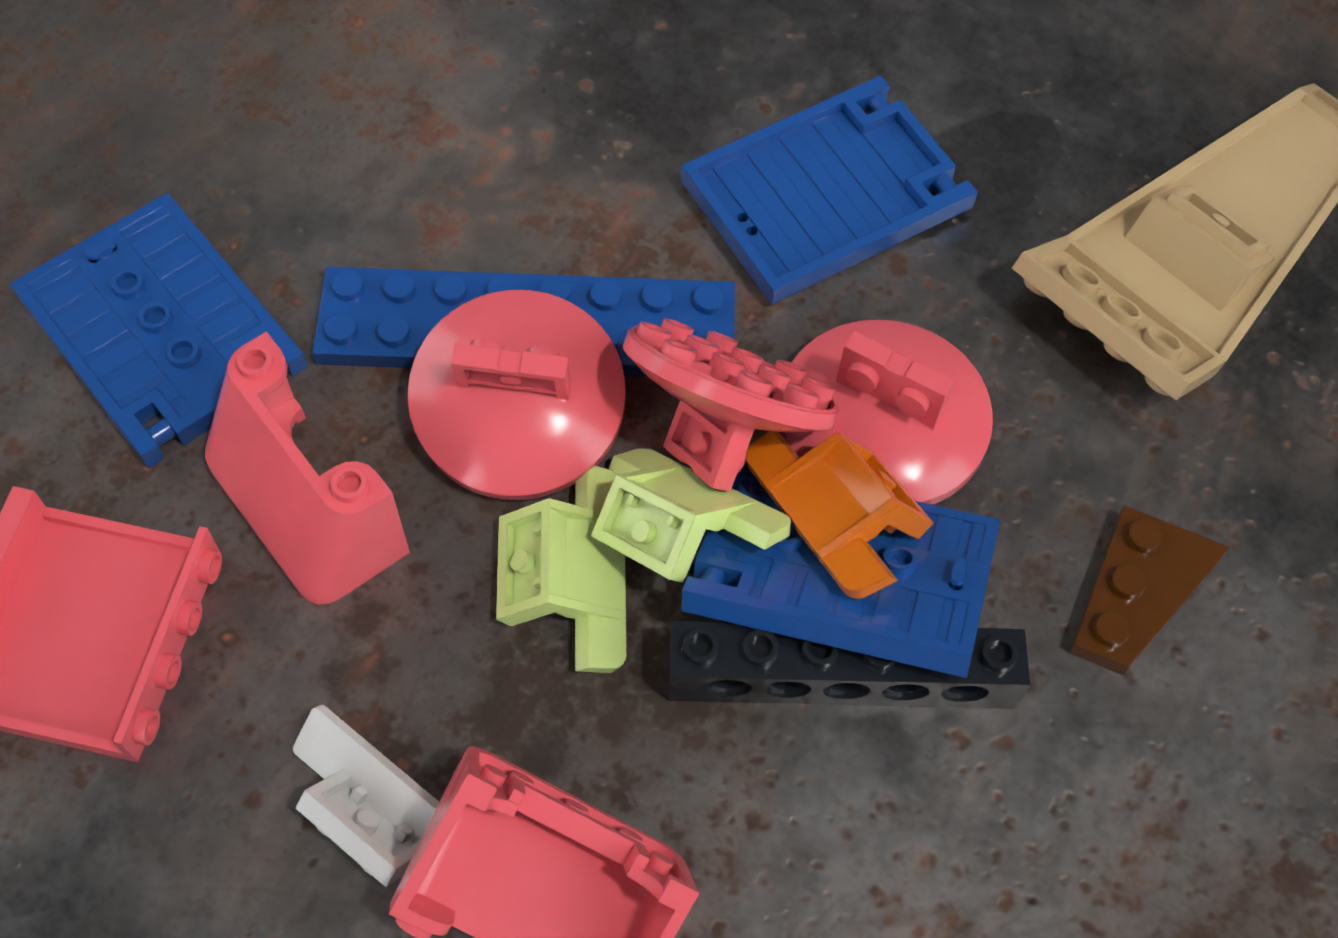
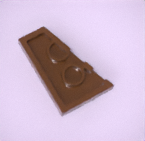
M1124 505L1115 522L1069 653L1124 675L1231 547Z

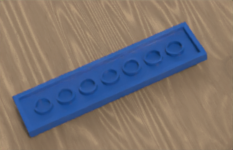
M326 267L312 354L316 365L412 368L416 354L424 339L454 309L477 297L494 292L532 290L560 297L584 310L598 322L612 340L621 360L624 376L648 377L623 350L628 330L639 325L640 322H648L661 327L663 319L668 318L692 327L694 329L693 335L701 338H706L708 331H715L734 339L735 282Z

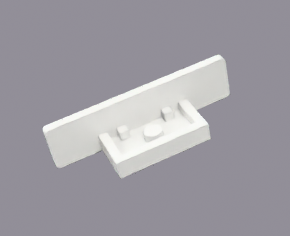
M319 705L311 710L293 746V752L324 780L304 790L296 809L312 822L323 835L329 837L360 864L365 872L387 887L404 875L439 801L325 705Z

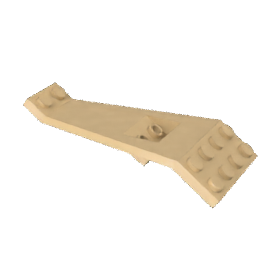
M1315 83L1299 87L1068 235L1022 252L1012 269L1024 278V284L1030 291L1041 297H1048L1063 309V314L1070 323L1078 328L1088 329L1104 342L1105 350L1112 357L1122 362H1129L1144 374L1145 381L1153 390L1178 400L1216 375L1338 203V99Z

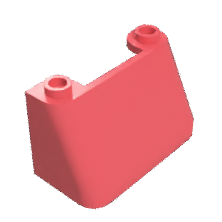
M266 331L237 349L228 362L205 447V459L217 482L298 593L308 602L317 605L330 604L361 586L409 554L410 551L393 492L373 468L368 464L358 461L344 462L319 476L295 445L292 439V428L295 422L298 424L305 420L306 417L303 408L294 398L288 383L286 359L281 349Z
M469 746L455 769L390 902L389 915L396 918L395 921L402 930L416 938H431L432 934L438 936L447 935L451 926L475 938H674L697 899L699 891L685 860L665 843L489 751Z

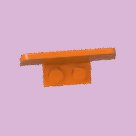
M769 431L751 443L746 450L745 460L749 470L782 513L790 517L792 526L845 595L850 598H865L898 581L868 541L875 538L883 529L889 533H893L898 529L919 539L934 523L873 451L839 432L834 433L800 458L783 436L775 431Z

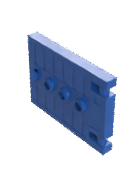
M881 75L681 165V182L771 305L974 206L978 193L968 180L956 185L952 180L956 165L902 100L889 104L887 98L890 86ZM935 190L937 195L932 196L930 192Z
M168 192L9 283L19 300L148 469L165 458L159 447L172 438L177 437L181 444L185 446L210 430L228 362L233 353L242 345L267 331L281 349L288 365L287 371L292 377L308 367L303 352ZM159 415L162 418L160 421L153 424L147 429L143 427V425L147 424Z
M743 465L736 475L732 489L782 512L749 470L748 466ZM916 501L934 522L933 525L919 539L898 529L893 533L883 529L875 538L868 541L898 581L862 599H854L845 595L792 524L789 537L765 550L725 529L717 532L708 530L695 559L694 577L688 576L683 587L681 611L967 678L1001 519Z

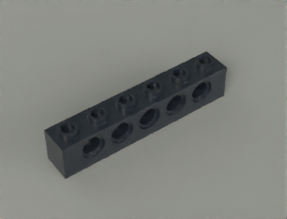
M671 621L668 701L1015 709L1030 686L1025 629L978 628L968 676L964 678L730 622Z

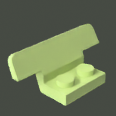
M634 449L614 455L608 470H612L617 475L614 478L591 534L593 538L663 577L683 583L706 529L715 532L725 529L765 550L789 537L791 519L788 515L732 488L730 492L711 488L694 474L691 468L654 450Z
M594 466L575 482V505L548 498L499 516L496 620L509 626H514L554 612L567 618L575 619V671L612 673L624 664L627 656L625 555L591 536L611 485L617 475L612 470Z

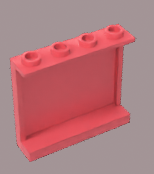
M13 486L0 512V731L138 762L144 746L150 745L157 735L160 725V712L158 710L166 690H171L179 679L182 666L180 654L187 637L193 636L200 625L202 617L201 601L208 584H213L217 580L221 570L222 553L208 528L199 526L195 538L46 507L34 490Z

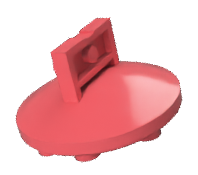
M505 290L486 294L470 300L451 311L424 339L416 354L409 376L408 407L410 418L420 444L430 460L441 472L460 486L472 492L497 499L528 500L557 493L575 484L587 471L597 466L606 456L618 435L625 411L626 390L623 367L618 352L605 330L594 318L575 304L548 293L532 290Z
M668 318L663 319L661 327L648 322H640L639 325L628 330L623 344L625 353L651 380L680 400L663 447L680 462L688 464L692 468L691 471L711 488L731 491L736 475L745 463L746 450L755 429L776 432H808L828 430L834 424L839 412L836 402L832 399L835 389L824 382L805 377L807 370L798 365L777 359L775 365L770 364L755 353L737 348L738 341L715 331H708L706 338H701L693 335L694 329L692 327Z
M892 320L851 322L819 335L809 342L791 362L807 370L805 377L813 378L832 386L835 389L832 399L839 408L831 429L808 432H780L799 458L834 433L839 432L873 451L915 501L932 505L955 494L973 477L979 468L992 434L993 412L991 400L982 377L974 365L960 350L937 334L912 324Z

